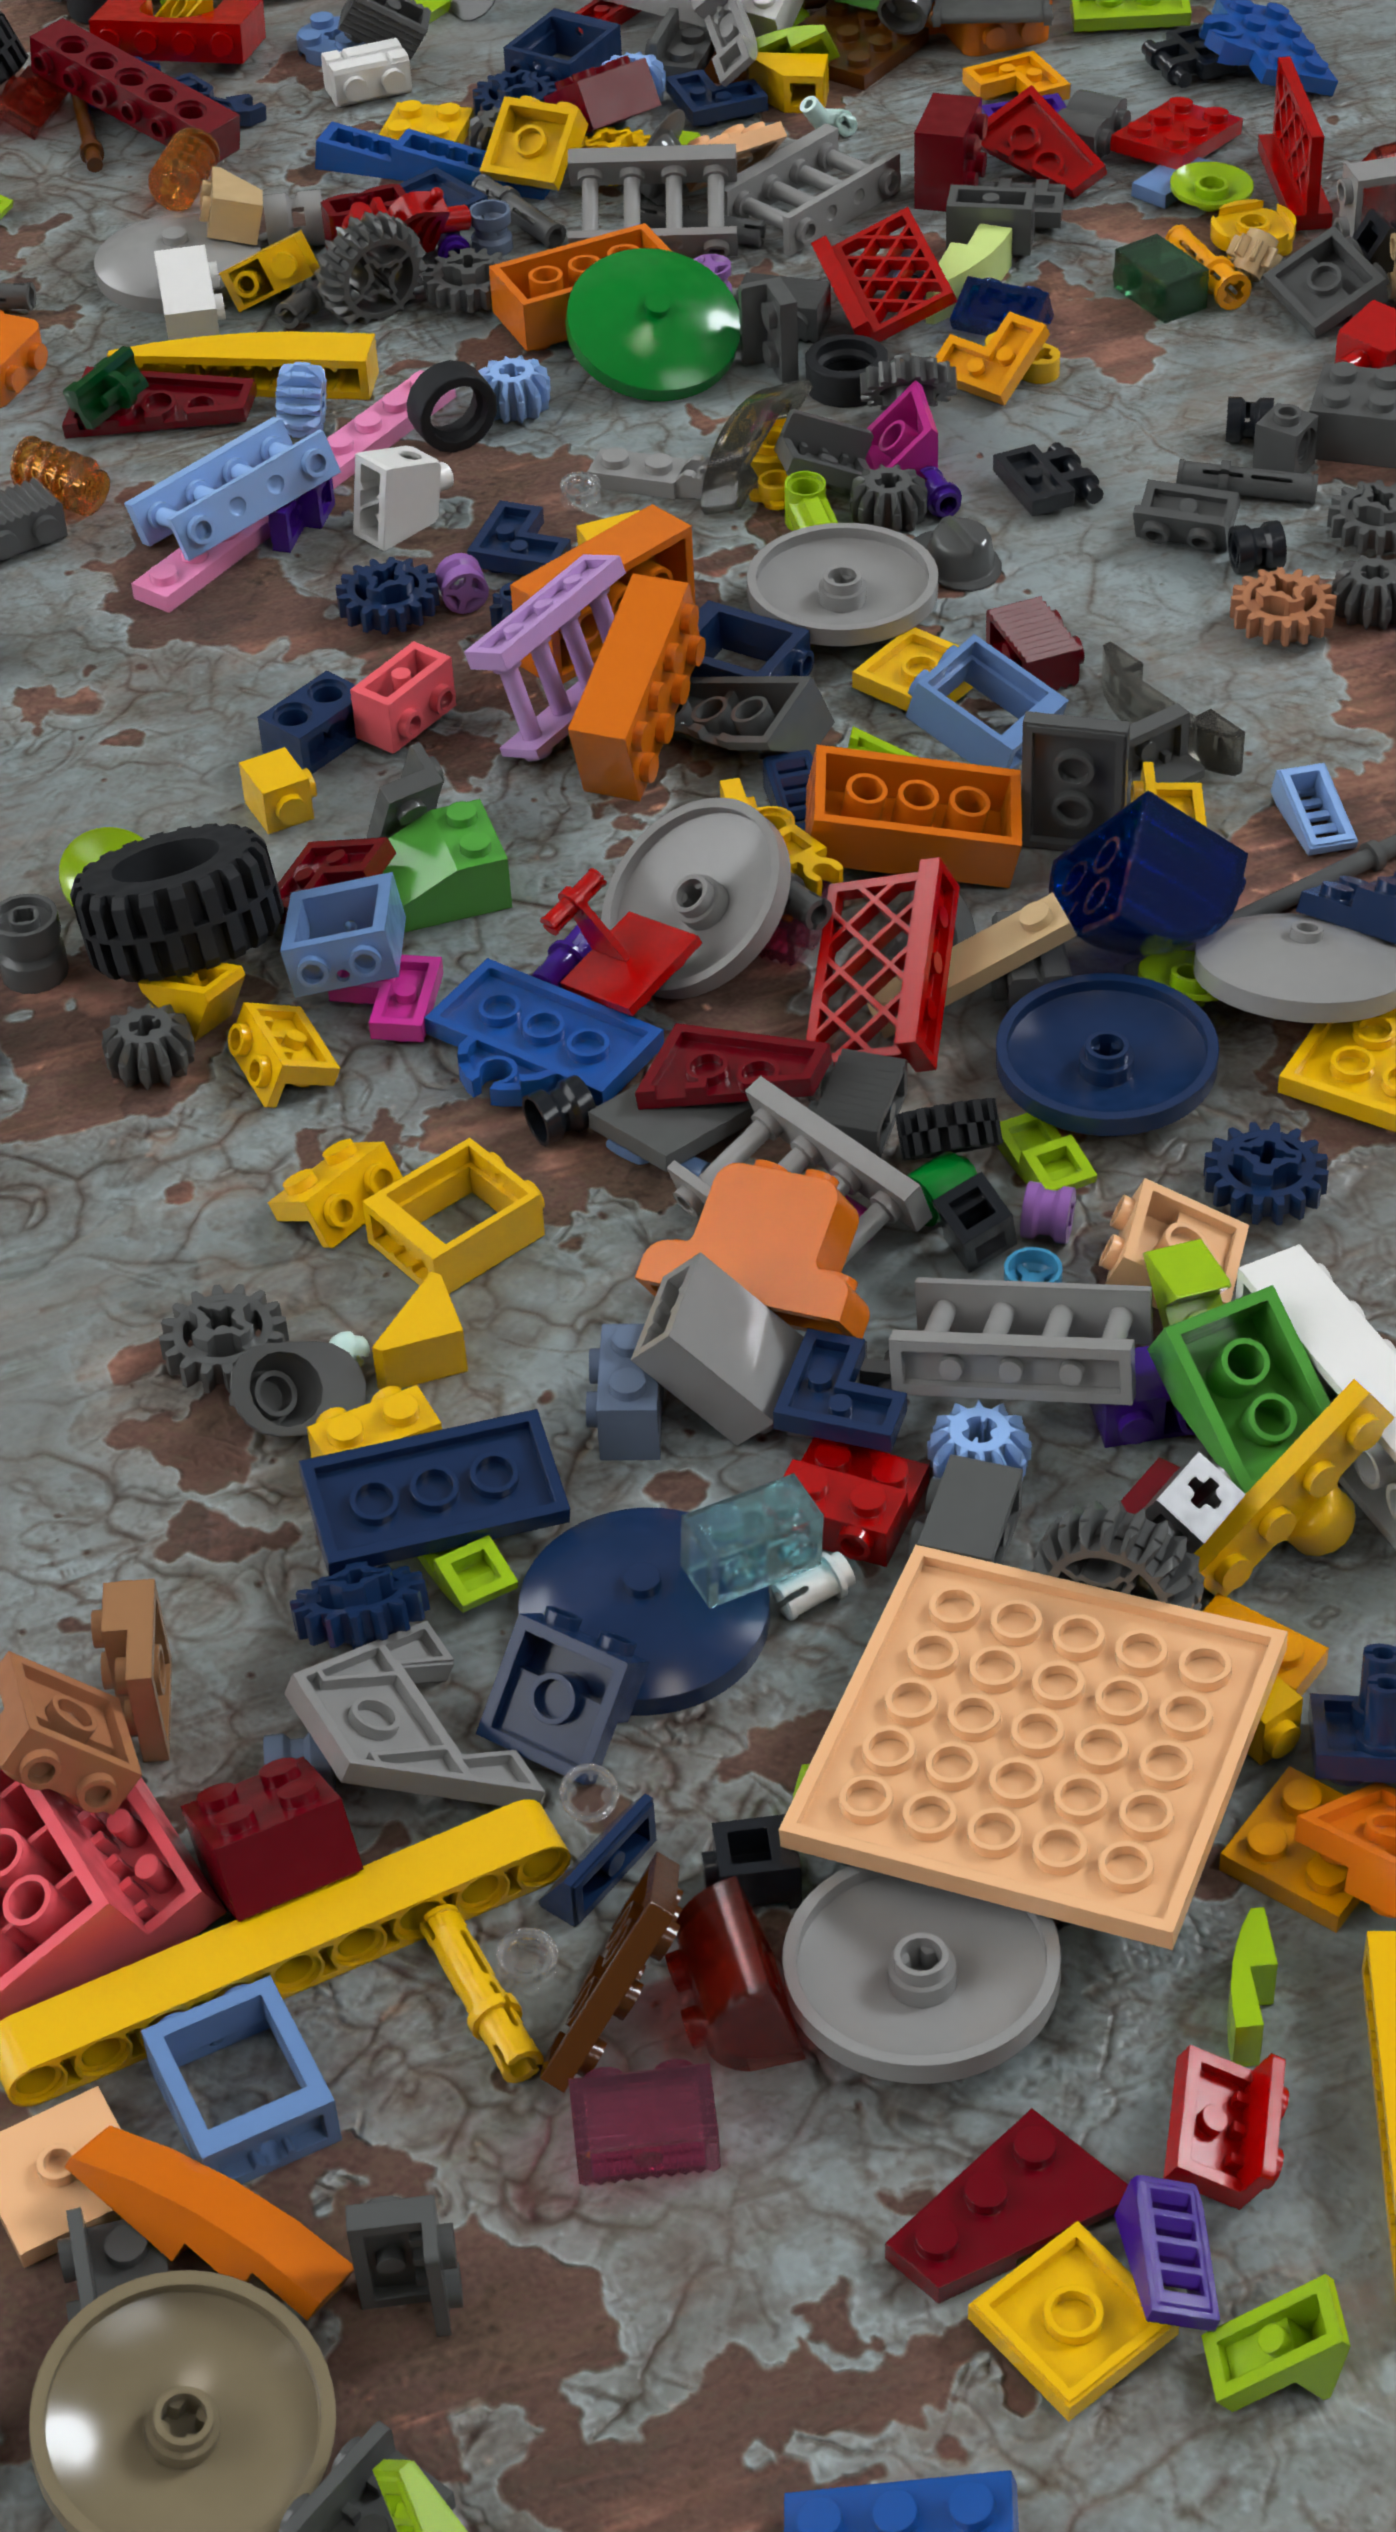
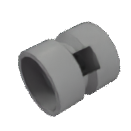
M321 189L297 191L295 198H289L285 192L263 195L268 246L299 230H302L309 246L325 245L320 204L322 201ZM292 212H304L306 226L294 227Z

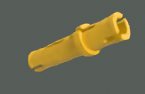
M442 1904L434 1907L424 1915L426 1922H420V1931L429 1946L432 1947L443 1971L464 2004L468 2013L467 2025L472 2035L487 2045L500 2070V2074L506 2082L519 2083L531 2078L539 2071L537 2065H543L544 2058L523 2025L524 2023L521 2020L523 2015L522 2007L515 1996L505 1992L501 1987L477 1941L474 1940L467 1928L460 1910L452 1904Z

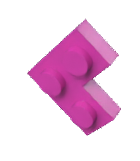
M401 955L399 977L328 991L329 1001L374 1004L369 1020L371 1039L394 1040L397 1042H424L426 1035L424 1017L434 1008L444 974L442 957ZM340 970L337 972V974L342 978H346L350 975L349 972H347L346 970Z

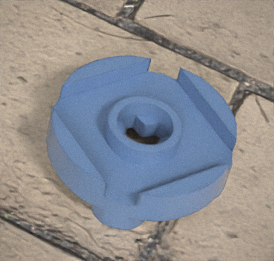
M326 11L312 14L310 16L311 23L303 26L296 35L298 54L301 56L304 53L306 62L321 67V53L334 50L340 52L344 48L366 43H355L349 40L343 32L338 30L340 16L333 17L332 13Z

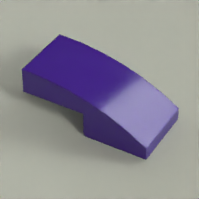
M332 478L268 515L273 551L291 553L304 527L323 528L335 505Z

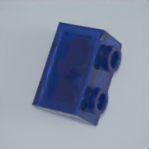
M967 276L958 297V302H956L951 314L950 323L954 330L988 336L997 331L1009 311L1046 324H1051L1054 313L1049 292L1042 291L1034 286L1020 287L1005 284L990 277L981 279Z

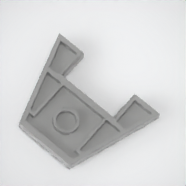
M427 1620L411 1626V1629L406 1632L398 1631L388 1635L386 1640L378 1639L292 1674L284 1694L341 1783L498 1806H506L523 1799H533L540 1803L545 1793L517 1750L462 1755L414 1684L447 1681L454 1666L453 1657Z

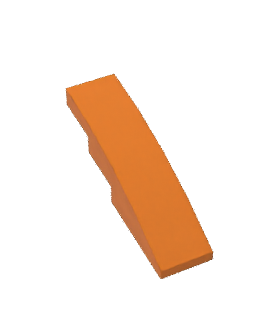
M111 2125L71 2156L64 2166L170 2261L173 2262L189 2247L219 2274L231 2276L247 2283L256 2276L306 2321L344 2286L354 2271L353 2264L302 2223L236 2180L170 2147Z

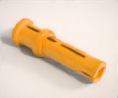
M1176 225L1168 231L1165 237L1166 246L1197 274L1199 286L1206 293L1214 294L1215 301L1221 308L1235 310L1248 300L1252 290L1251 281L1244 273L1235 271L1233 263L1228 258L1215 256L1185 225ZM1215 272L1221 277L1220 280L1214 275ZM1230 285L1238 291L1236 295L1228 288Z

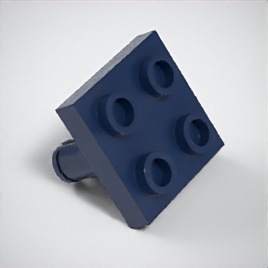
M1381 1643L1370 1644L1364 1647L1359 1696L1310 1693L1308 1721L1315 1779H1328L1332 1783L1342 1786H1356L1363 1782L1396 1784L1395 1646Z

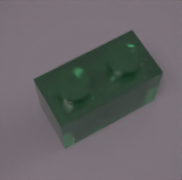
M1154 234L1115 249V264L1112 274L1114 288L1163 323H1169L1207 308L1209 269L1160 235Z

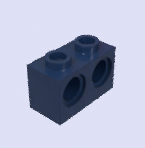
M325 671L259 715L257 718L263 754L285 747L301 769L308 768L311 774H313L361 741L356 738L350 689L355 684L329 671Z

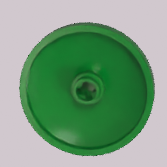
M652 248L630 249L613 253L587 268L571 290L565 319L567 339L580 365L594 379L611 390L628 397L646 401L681 400L702 393L715 385L732 366L741 336L739 308L736 300L726 284L714 272L690 257L668 250Z

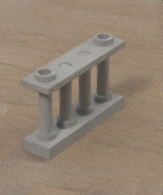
M826 123L737 174V181L725 182L724 214L746 219L752 216L782 229L784 254L792 256L809 246L811 242L831 233L900 192V153L893 151L873 164L863 162L839 152L838 128ZM836 168L852 176L841 180L826 173ZM808 184L825 192L815 197L799 189ZM781 200L797 208L786 213L770 205Z
M736 144L568 149L571 186L582 187V231H568V244L621 230H599V186L624 185L625 229L641 224L640 186L642 184H666V228H651V230L672 252L687 257H697L705 254H718L725 257L738 256L737 226H725L724 183L737 181ZM706 182L708 227L683 228L682 184Z
M762 1076L757 1078L745 1090L754 1114L751 1116L753 1123L698 1177L675 1160L667 1167L677 1189L673 1193L675 1200L691 1216L698 1217L702 1213L714 1178L723 1167L732 1163H744L768 1139L776 1140L780 1137L790 1144L792 1149L778 1163L788 1172L800 1174L807 1166L814 1168L819 1164L829 1171L830 1175L838 1179L837 1189L844 1196L847 1193L855 1195L859 1192L870 1200L871 1206L859 1217L858 1228L845 1264L887 1222L895 1223L899 1220L915 1232H918L932 1218L924 1193L918 1183Z
M917 1277L915 1280L917 1330L893 1329L889 1338L891 1388L895 1391L905 1392L907 1395L1133 1405L1136 1396L1135 1344L1151 1345L1153 1342L1152 1286Z

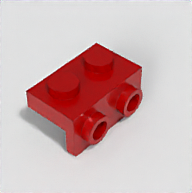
M1191 2044L1177 2056L1163 2179L1193 2183L1197 2186L1199 2194L1238 2210L1242 2209L1263 2189H1270L1277 2181L1284 2161L1283 2150L1278 2145L1280 2122L1289 2102V2090L1287 2087H1284L1286 2059L1271 2053L1255 2069L1251 2070Z

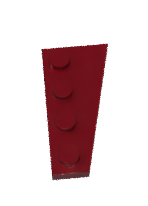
M86 366L82 378L92 371L94 367ZM139 370L146 378L149 386L137 395V402L128 409L120 408L94 430L85 428L79 414L72 412L69 407L62 423L65 439L246 422L257 394L255 379Z

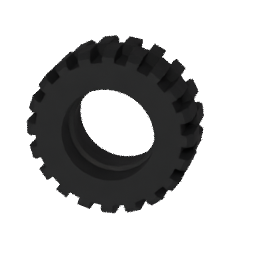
M215 823L204 824L202 827L195 828L191 826L177 828V831L160 832L150 835V838L127 843L119 850L103 854L97 862H90L86 865L82 873H78L75 877L70 893L90 963L108 978L114 980L123 978L126 982H138L141 979H148L150 982L164 980L165 977L176 975L177 977L191 975L193 971L206 968L208 970L221 965V962L229 959L235 960L245 955L246 951L250 948H257L265 943L267 936H273L284 914L283 902L265 841L252 829L246 826L241 828L237 824L218 826Z

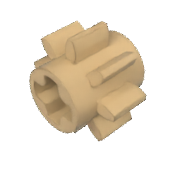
M1249 228L1247 234L1242 233L1241 236L1235 234L1226 251V254L1231 256L1235 271L1244 273L1252 282H1260L1263 274L1278 265L1283 256L1277 254L1278 249L1276 246L1278 240L1273 235L1257 228Z

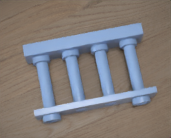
M272 417L126 501L124 505L142 544L152 546L174 533L185 560L191 561L339 474L341 470L323 430L319 429L293 444L283 420L278 417Z

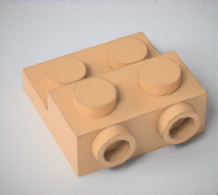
M761 121L746 128L741 123L729 127L712 139L708 135H703L693 139L687 145L736 144L738 174L773 154L785 140L787 134L781 121L767 126ZM706 182L686 183L690 193L707 187Z
M1144 1178L1132 1198L1126 1195L1121 1197L1110 1221V1226L1119 1230L1118 1236L1113 1234L1109 1238L1099 1261V1266L1109 1270L1105 1284L1151 1286L1143 1253L1202 1239L1230 1279L1232 1287L1223 1291L1220 1295L1223 1304L1231 1302L1249 1228L1248 1224ZM1152 1290V1307L1158 1309Z

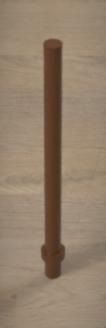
M71 94L82 142L79 150L82 161L86 163L88 170L97 173L103 168L104 149L97 140L88 102Z

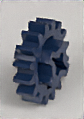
M521 69L516 73L509 74L507 71H502V74L487 76L488 82L479 81L477 89L472 91L475 116H478V112L481 110H492L493 106L501 108L504 96L520 99L521 96L526 95L545 103L543 96L557 91L555 82H551L548 75L539 78L537 71L530 72Z
M389 557L386 563L379 564L377 560L371 559L370 566H353L354 575L343 574L341 576L342 584L336 585L340 617L347 618L348 626L350 627L362 623L363 632L365 633L375 629L381 631L383 635L387 634L390 628L397 627L401 632H406V624L423 625V616L434 617L435 606L440 605L436 574L428 573V566L426 564L414 567L413 559L410 558L402 562L395 560L394 557Z
M1250 1122L1249 1132L1242 1133L1232 1127L1228 1129L1227 1141L1220 1138H1215L1212 1141V1152L1205 1153L1204 1190L1205 1192L1213 1193V1205L1215 1207L1229 1204L1231 1205L1230 1217L1236 1219L1243 1213L1251 1215V1221L1254 1225H1258L1263 1217H1271L1276 1225H1282L1283 1215L1288 1213L1294 1218L1301 1220L1304 1218L1305 1206L1317 1209L1320 1206L1321 1195L1327 1193L1329 1170H1327L1328 1156L1327 1154L1318 1153L1319 1142L1316 1139L1301 1142L1302 1130L1298 1128L1290 1131L1288 1134L1280 1132L1279 1123L1273 1122L1269 1130H1261L1256 1122Z
M367 1561L346 1564L345 1569L340 1572L312 1581V1589L298 1590L296 1592L297 1599L290 1601L298 1639L309 1638V1643L312 1646L329 1641L330 1648H337L346 1643L352 1645L353 1649H356L378 1639L386 1640L390 1634L410 1630L409 1622L423 1621L425 1619L424 1611L430 1610L426 1582L423 1580L422 1572H410V1567L406 1565L391 1570L389 1564H383L376 1568L368 1566Z

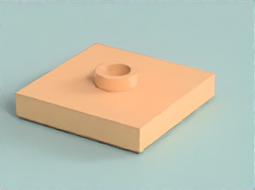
M99 2086L0 2131V2220L24 2268L57 2253V2240L70 2237L66 2210L81 2207L87 2228L123 2219L64 2167L71 2156L109 2125L121 2129Z

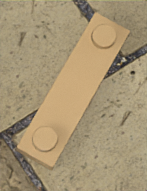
M1053 892L1038 901L1027 904L1021 910L952 947L945 1007L1077 936ZM897 977L893 978L874 998L882 1006H885L901 991L902 982ZM867 1003V1006L872 1016L874 1017L878 1012L869 1003ZM888 1023L880 1032L884 1039L895 1034L896 1028Z

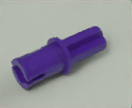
M578 925L575 926L564 940H557L550 945L546 960L531 976L563 988L560 982L592 950Z

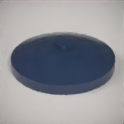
M1093 973L1055 980L1031 991L1017 1001L1004 1016L997 1032L996 1069L1000 1082L1007 1094L1017 1105L1035 1118L1071 1132L1097 1136H1123L1162 1128L1180 1120L1195 1110L1208 1096L1217 1077L1219 1041L1216 1030L1206 1013L1181 992L1165 984L1138 976Z
M624 1509L602 1514L575 1525L556 1537L535 1558L526 1573L519 1594V1614H544L546 1606H553L581 1617L583 1620L579 1630L598 1638L600 1631L604 1630L620 1634L637 1643L634 1655L650 1663L631 1716H649L677 1712L697 1706L723 1693L740 1680L756 1662L763 1650L770 1627L768 1582L765 1572L753 1551L738 1536L722 1525L705 1517L675 1509Z

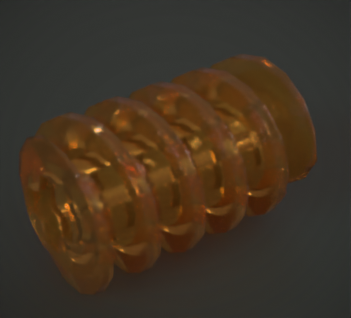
M192 127L181 129L173 135L148 177L151 195L157 203L172 211H184L192 206L201 191L202 180H208L212 172V166L216 167L220 160V150L217 141L202 129Z
M34 435L27 436L21 440L13 452L10 462V475L14 486L16 483L22 485L24 480L30 482L32 477H34L62 503L63 509L81 516L93 515L104 504L109 493L110 478L107 472L100 469L95 459L88 456L83 457V455L75 451H69L62 446H56L49 441H43Z

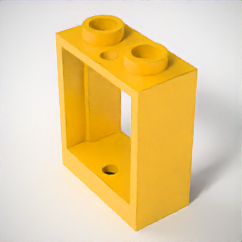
M471 1138L459 1143L362 1201L368 1243L419 1286L431 1271L442 1275L449 1294L545 1235L543 1219L545 1202L538 1187L530 1180L524 1181L505 1165L499 1155L486 1151ZM472 1192L498 1212L447 1244L421 1224Z

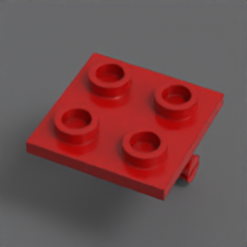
M590 868L573 887L566 886L558 894L559 902L540 919V922L550 934L556 936L574 918L592 949L560 982L563 989L633 1016L650 1001L656 991L676 971L683 967L686 960L703 943L698 935L630 911L609 930L588 905V902L595 894L607 885L604 876L598 870Z

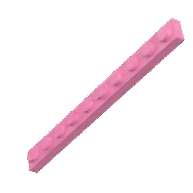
M419 370L411 375L410 378L327 438L341 470L339 474L332 477L334 489L355 474L356 453L389 448L415 429L408 419L406 402L412 385L424 371ZM455 389L448 391L438 400L431 416L456 398ZM268 515L191 561L185 560L181 549L178 548L131 583L134 599L170 613L270 538Z

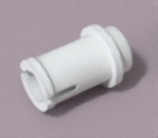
M836 1551L831 1555L821 1552L816 1557V1563L782 1582L773 1584L771 1591L776 1603L796 1592L801 1594V1596L780 1608L781 1613L789 1621H793L800 1614L833 1596L839 1599L846 1597L849 1593L848 1588L853 1586L856 1580L850 1564L840 1552Z

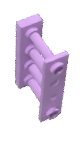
M583 554L464 651L471 670H489L500 675L520 731L500 747L502 757L525 758L526 761L541 760L549 756L553 751V747L569 734L568 727L594 667L578 617L581 615V610L590 604L602 642L604 643L614 619L607 593L610 591V586L626 573L620 555ZM559 628L561 629L579 680L566 692L548 644L551 640V635ZM530 652L549 706L538 716H535L518 668L522 663L521 660Z

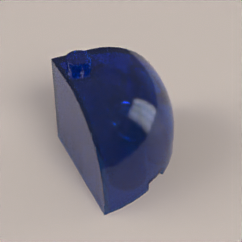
M1148 790L1053 860L1049 881V894L1054 893L1077 935L1076 937L1096 948L1123 955L1149 956L1165 954L1193 945L1212 935L1227 923L1246 885L1244 873L1248 853Z

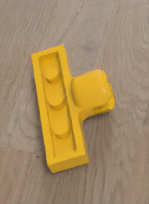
M1355 1379L1347 1385L1254 1484L1210 1538L1193 1553L1200 1557L1198 1572L1205 1577L1204 1588L1214 1596L1220 1593L1227 1597L1233 1590L1241 1587L1249 1579L1253 1568L1275 1545L1282 1541H1288L1304 1555L1322 1556L1338 1550L1346 1544L1352 1535L1356 1520L1355 1505L1351 1498L1338 1487V1481L1341 1475L1363 1451L1370 1449L1379 1441L1384 1429L1395 1418Z

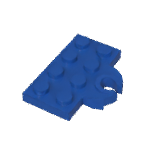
M1250 0L1215 1L1212 9L1213 14L1207 15L1204 19L1198 35L1199 38L1205 40L1204 45L1208 49L1220 55L1217 63L1232 66L1249 65L1261 84L1276 86L1278 57L1290 56L1305 92L1333 96L1338 80L1328 68V63L1320 57L1315 50V45L1307 39L1302 32V27L1294 21L1289 14L1290 11L1285 6L1272 2L1268 3L1267 6L1254 4Z
M489 958L482 962L424 1017L427 1035L458 1047L457 1058L460 1081L467 1093L473 1098L482 1094V1086L486 1082L502 1079L493 1082L489 1088L491 1105L499 1107L522 1106V1100L525 1095L539 1089L546 1092L555 1089L557 1082L572 1075H577L584 1081L593 1097L595 1105L599 1106L615 1097L660 1051L664 1044V1030Z

